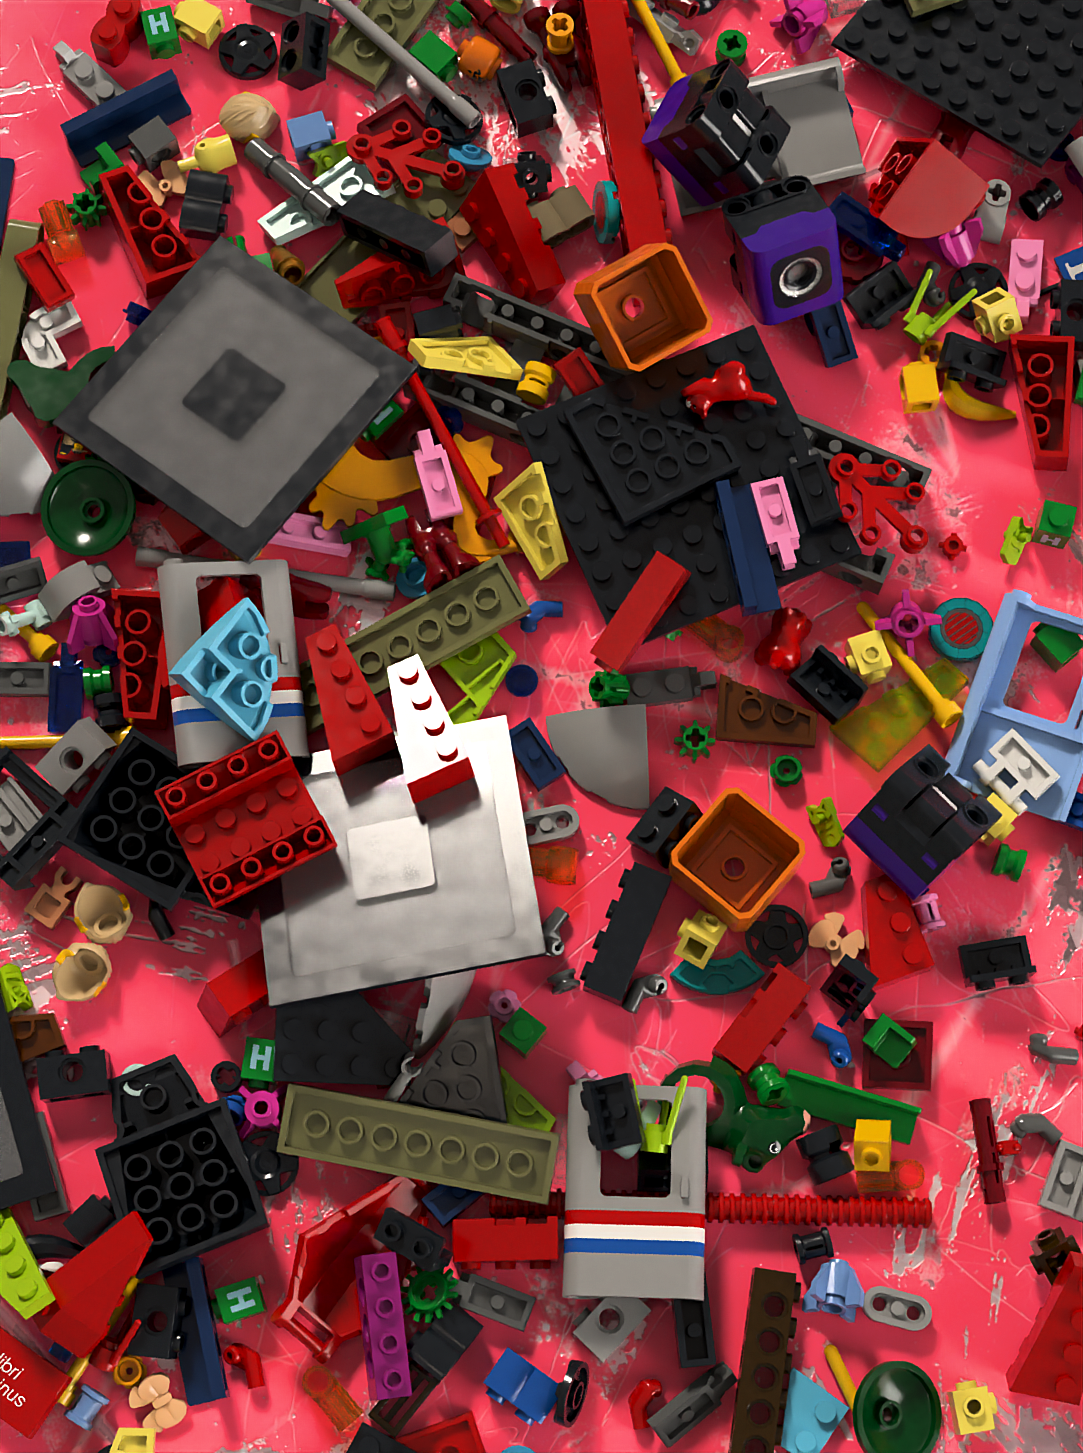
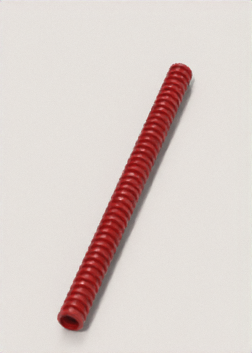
M557 1188L556 1192L551 1191L547 1205L490 1194L489 1214H491L492 1218H496V1214H502V1218H507L508 1214L513 1215V1218L518 1217V1215L528 1218L529 1215H534L535 1219H539V1215H545V1219H547V1216H558V1219H561V1216H565V1192H562L561 1188ZM600 1189L604 1196L664 1198L670 1194V1192H664V1194H659V1192L637 1194V1190H632V1193H627L626 1190H621V1193H616V1190L605 1193L604 1189ZM708 1192L705 1195V1220H707V1223H712L713 1220L723 1223L724 1220H728L729 1224H734L735 1220H739L740 1224H745V1221H750V1224H756V1221H761V1224L765 1225L767 1221H772V1225H777L778 1221H782L783 1225H788L789 1222L799 1225L800 1222H804L805 1226H810V1222H815L816 1226H821V1222L826 1223V1226H832V1223L842 1226L843 1223H847L848 1227H853L854 1223H858L859 1227H864L865 1224H869V1227H875V1224H879L883 1228L886 1227V1224H890L891 1228H896L897 1224H900L902 1228H907L908 1225L918 1228L919 1225H923L924 1229H929L932 1223V1203L929 1198H923V1201H919L918 1197H913L912 1201H908L907 1197H902L901 1200H897V1197H891L890 1200H886L885 1196H881L880 1200H876L875 1196H870L869 1200H867L864 1196H859L858 1199L848 1196L847 1199H843L842 1195H837L836 1199H832V1195H826V1198H821V1195H815V1198H811L810 1195L806 1194L804 1198H800L799 1194H794L793 1198H789L788 1194H783V1197H778V1194H772V1197H767L766 1193H762L761 1197H757L756 1193H751L750 1196H746L745 1193H740V1196L729 1193V1196H724L723 1192H719L718 1196H713V1192Z

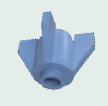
M830 1259L829 1262L821 1264L819 1272L811 1281V1287L803 1298L802 1311L809 1313L822 1310L830 1314H839L848 1323L855 1322L856 1308L863 1307L865 1293L855 1270L849 1266L847 1261Z

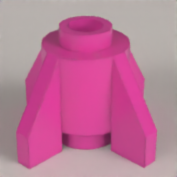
M783 0L787 10L786 13L769 21L770 27L784 26L788 34L798 36L794 39L797 54H803L811 48L822 24L828 19L827 5L823 0Z
M981 217L968 219L943 235L922 238V240L945 261L946 265L961 268L970 264L971 259L975 257L984 227Z
M902 589L901 601L891 608L888 616L874 621L875 630L893 629L895 634L905 638L907 654L910 657L915 656L913 638L923 631L924 625L942 624V617L938 614L922 612L919 605L910 601L909 589ZM904 615H911L912 618L909 621H902Z
M92 595L81 597L75 602L69 616L70 631L66 642L68 653L75 655L84 649L85 645L99 646L103 643L105 647L117 651L119 641L113 630L115 629V609L103 599Z
M287 1084L272 1093L257 1091L251 1094L243 1085L238 1089L247 1099L244 1105V1113L247 1120L239 1131L241 1138L245 1140L256 1127L269 1129L275 1126L280 1131V1118L282 1116L280 1102L286 1097ZM258 1105H268L267 1112L258 1114Z

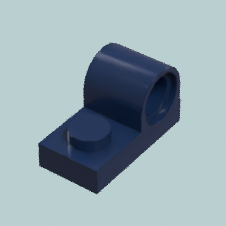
M841 300L804 314L811 335L816 336L825 368L858 358Z

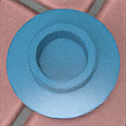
M475 145L452 146L449 149V159L459 162L465 171L476 172L491 165V154Z
M417 557L412 558L411 563L407 566L406 573L398 571L396 576V584L399 591L410 599H419L427 594L423 586L424 577L427 572L426 566Z

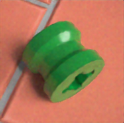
M734 29L722 32L716 43V61L719 63L726 58H730L740 67L745 61L748 45L745 35Z
M103 665L101 669L97 670L91 667L83 668V683L87 700H93V697L99 694L115 692L111 665Z
M1001 843L992 865L991 874L995 876L1006 875L1010 881L1017 883L1022 874L1028 851L1023 849L1015 851L1010 849L1008 844Z
M774 1063L759 1065L747 1078L748 1085L752 1091L757 1092V1098L763 1106H772L779 1103L790 1091L789 1084L785 1078L779 1077L780 1071Z

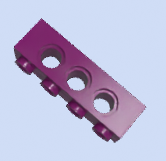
M396 1251L354 1258L369 1400L412 1396Z

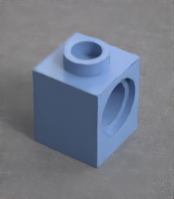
M322 110L286 120L289 138L297 162L311 159L307 156L308 151L332 145L331 140L336 139L332 121H325Z

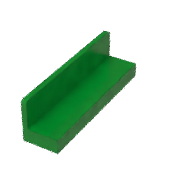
M788 1069L785 1073L784 1078L790 1086V1091L776 1106L784 1109L791 1106H799L805 1109L811 1117L854 1130L856 1119L891 1120L892 1141L910 1145L916 1119L921 1114L922 1108L796 1070Z

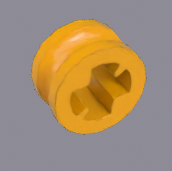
M937 340L925 342L920 348L917 361H922L925 364L934 363L935 371L937 372L936 368L943 343ZM930 351H936V357L938 358L935 362L929 361L928 354Z

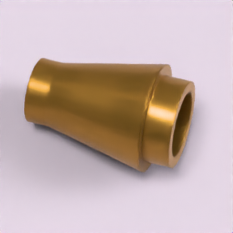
M276 245L270 250L274 272L295 286L301 283L305 276L303 261L289 252L283 245Z

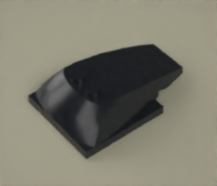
M132 727L56 840L170 912L174 910L181 898L213 908L154 791L200 768H178L177 754ZM257 888L216 908V910L250 920L259 906Z
M175 1054L111 1079L112 1113L114 1123L117 1125V1138L114 1139V1142L95 1149L117 1222L130 1212L137 1211L154 1238L135 1275L138 1280L270 1227L237 1127L225 1097L209 1104L205 1102ZM127 1082L129 1088L134 1091L142 1090L140 1096L128 1094L123 1088L125 1083Z

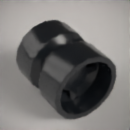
M837 1124L815 1131L795 1141L802 1159L809 1160L810 1162L807 1171L814 1186L855 1170L848 1151L841 1149L844 1141Z

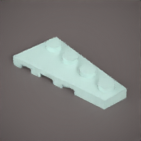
M349 156L312 181L313 184L320 185L341 206L362 189L372 194L380 195L383 198L396 193L393 184L391 188L385 191L376 189L373 184V177L366 166L354 163ZM379 178V179H378V180H380V181H387L386 178ZM292 196L257 220L260 229L276 245H282L324 226L309 211L301 208L300 202Z

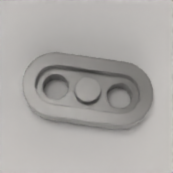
M560 804L523 813L525 827L531 825L536 828L534 835H527L529 847L569 839L575 835L579 827L578 813L569 805ZM564 818L569 822V825L563 829L559 828L556 825L557 820Z
M884 1286L870 1288L865 1293L862 1310L872 1321L908 1331L922 1330L931 1321V1306L921 1296ZM877 1297L885 1302V1307L882 1311H877L873 1307V1301ZM909 1307H915L918 1310L919 1316L916 1320L908 1318L907 1310Z

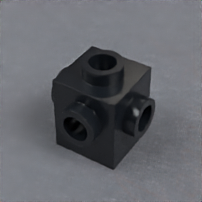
M524 151L517 153V158L503 159V165L514 162L518 172L514 177L519 188H525L529 199L540 197L539 193L548 192L547 183L552 182L550 163H545V159L541 155H536L535 151Z

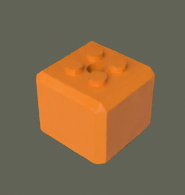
M668 243L645 244L576 283L573 293L610 367L619 370L640 372L709 333L713 323V319L677 247ZM630 298H636L641 305L640 312L635 317L629 316L625 310V305Z
M726 788L672 850L669 862V876L672 877L674 883L721 922L727 924L732 931L745 932L800 869L806 854L805 842L740 788ZM730 860H738L742 863L744 871L739 876H730L725 871V864Z

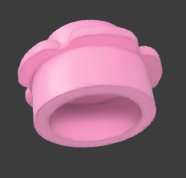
M509 989L504 991L497 990L489 998L488 1012L493 1018L507 1023L518 1008L521 1007V1002L517 1000V994ZM503 1002L508 1004V1007L505 1009L501 1007Z

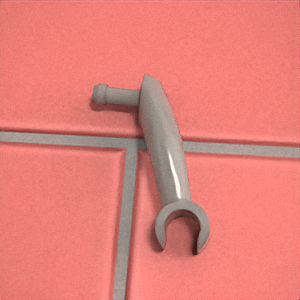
M410 1051L405 1055L401 1065L402 1071L383 1100L398 1102L411 1078L420 1074L423 1062L417 1067H411L407 1063L414 1057L415 1052Z

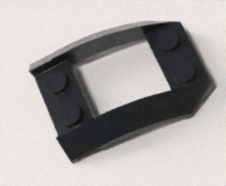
M5 746L4 749L0 748V772L3 768L6 769L49 808L4 857L0 855V878L16 891L35 887L30 880L63 846L56 839L76 808Z

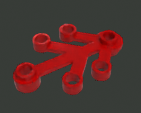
M405 119L396 120L392 125V129L373 137L367 134H356L347 141L346 152L354 163L366 166L373 177V184L378 190L385 191L391 188L393 176L391 171L381 168L377 159L389 163L404 187L405 196L410 199H417L422 195L423 182L419 178L413 177L408 168L440 177L441 185L448 190H457L464 185L465 169L459 162L448 161L445 164L413 156L427 149H437L441 145V132L436 128H427L424 130L421 138L392 150L383 146L396 140L406 141L411 136V124ZM401 128H402V129H405L406 131H405V132H399L398 129H401ZM434 137L436 140H429L427 138ZM379 178H386L387 181H380V180H378V179H379ZM410 186H415V187H417L418 189H416V190H411V189H409V187H410Z
M840 453L835 455L829 462L828 473L832 481L838 484L841 510L846 507L852 512L850 516L843 513L844 516L838 519L841 522L849 523L858 513V507L852 501L853 487L861 495L862 530L860 531L859 538L863 544L873 546L881 538V529L876 525L877 510L901 534L899 540L901 548L909 554L920 553L928 543L926 530L921 526L911 525L887 500L906 501L908 504L916 505L925 496L924 487L917 482H912L907 487L870 485L863 477H882L887 482L895 481L902 471L900 463L889 459L884 464L859 463L851 454ZM844 464L850 468V472L843 471L840 465ZM886 467H892L895 470V474H889L886 471ZM909 490L917 491L919 497L911 496ZM865 531H872L875 534V538L867 537ZM911 533L917 534L921 541H915L911 537Z

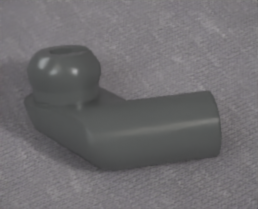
M658 974L635 979L621 1008L630 1013L637 1014L643 999L662 995L666 992L668 988L667 980Z
M1034 1033L1029 1037L1030 1045H1028V1050L1032 1055L1053 1064H1077L1079 1060L1077 1049L1047 1046L1048 1037L1046 1034Z
M1021 1113L1015 1117V1121L1010 1125V1130L1016 1137L1024 1138L1027 1133H1038L1051 1146L1063 1135L1053 1123L1040 1113Z

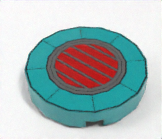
M611 180L598 181L593 192L592 211L595 214L593 228L599 244H613L616 241L614 237H617L620 230V203L618 199L613 198L612 192H617V187Z
M966 597L952 598L942 602L933 611V614L941 615L942 624L928 625V639L933 649L944 659L950 661L970 662L981 657L993 627V620L988 610L979 602Z

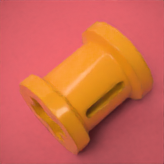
M565 13L551 15L546 22V30L549 34L547 36V48L555 55L567 54L574 47L572 35L574 21Z

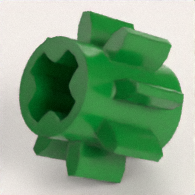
M86 188L85 192L73 193V204L66 205L68 213L73 214L70 217L73 226L80 223L84 226L85 231H88L89 227L96 225L101 227V216L108 215L106 206L102 205V195L94 196L88 188Z
M615 669L611 673L605 670L604 672L596 671L595 676L591 678L589 683V693L592 701L600 702V707L623 705V701L627 699L630 692V685L626 679L627 676L619 674V671Z
M694 720L689 728L681 724L679 731L683 737L674 738V744L681 745L682 748L679 752V757L682 758L687 755L691 757L693 764H695L697 757L701 755L708 759L710 752L706 746H714L716 739L708 738L711 727L706 726L703 729L698 726L697 720ZM691 736L697 737L698 747H692Z

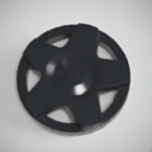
M247 23L239 24L229 30L221 39L219 59L224 70L231 76L246 81L256 80L268 74L274 67L277 60V47L274 38L265 29ZM234 36H236V39H235V40L229 41L231 38H233ZM271 47L272 55L269 59L265 52ZM224 56L233 59L232 67L226 62ZM250 67L258 69L256 72L246 73Z
M464 94L458 95L463 97L469 104H471L477 111L481 113L478 106L473 101H471L472 98ZM434 97L427 105L424 122L426 128H436L449 132L450 136L441 133L442 143L461 146L473 142L479 136L483 125V116L477 125L471 128L474 129V132L465 136V130L469 128L455 117L448 107ZM434 109L437 114L430 117V112Z
M971 263L961 267L953 275L948 287L949 302L952 303L953 307L972 289H977V294L967 303L969 312L963 308L957 312L963 318L974 321L976 315L971 300L995 289L997 282L1007 292L1008 285L1001 271L996 267L984 263ZM976 270H981L985 272L983 274H979ZM961 277L963 285L954 288L955 282Z
M768 905L761 914L770 912L768 920L766 922L755 921L745 931L746 947L751 956L764 966L774 968L778 962L769 961L768 959L773 955H777L783 960L779 963L787 967L795 963L803 955L808 944V929L804 919L792 908L784 905ZM785 913L792 916L798 923H788ZM751 936L759 941L756 950L752 945ZM802 938V945L796 953L793 943Z
M273 1131L254 1133L242 1142L255 1182L261 1181L266 1191L258 1190L260 1196H273L282 1193L294 1182L299 1170V1156L276 1152L280 1133ZM267 1137L261 1146L252 1143V1141L258 1138ZM291 1172L288 1180L281 1185V1174Z
M571 1360L564 1380L558 1383L555 1393L558 1401L553 1420L560 1426L570 1428L576 1422L582 1410L589 1384V1366L586 1362Z

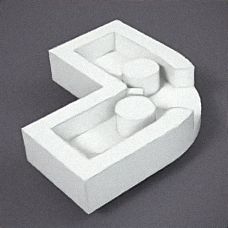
M71 301L49 313L45 311L44 307H41L29 315L30 320L24 328L21 343L32 364L62 370L69 366L55 339L84 326Z

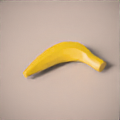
M944 373L945 381L942 392L944 401L955 414L976 421L1006 420L1016 417V411L992 405L970 396L960 387L959 382L948 379L946 377L947 374Z

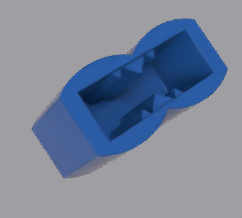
M508 1347L483 1382L489 1386L485 1392L487 1395L501 1405L506 1400L511 1402L518 1408L514 1414L530 1426H532L534 1421L542 1424L558 1401L555 1395L558 1383Z

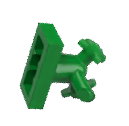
M404 505L380 513L340 532L344 544L366 538L375 559L373 560L371 557H366L365 559L368 565L365 571L367 576L371 575L374 578H381L387 581L389 575L386 573V569L389 567V564H397L399 572L406 573L407 566L415 556V552L410 551L414 549L410 539L404 538L395 542L390 531L391 525L408 518Z

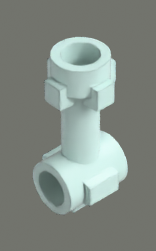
M36 599L23 607L24 613L11 616L8 611L0 614V636H16L20 632L18 628L32 624L36 631H40L50 626L53 621L41 601Z

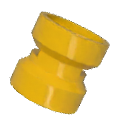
M528 361L524 369V380L519 382L516 394L529 403L544 405L549 396L548 387L554 383L557 373L553 368L544 363Z

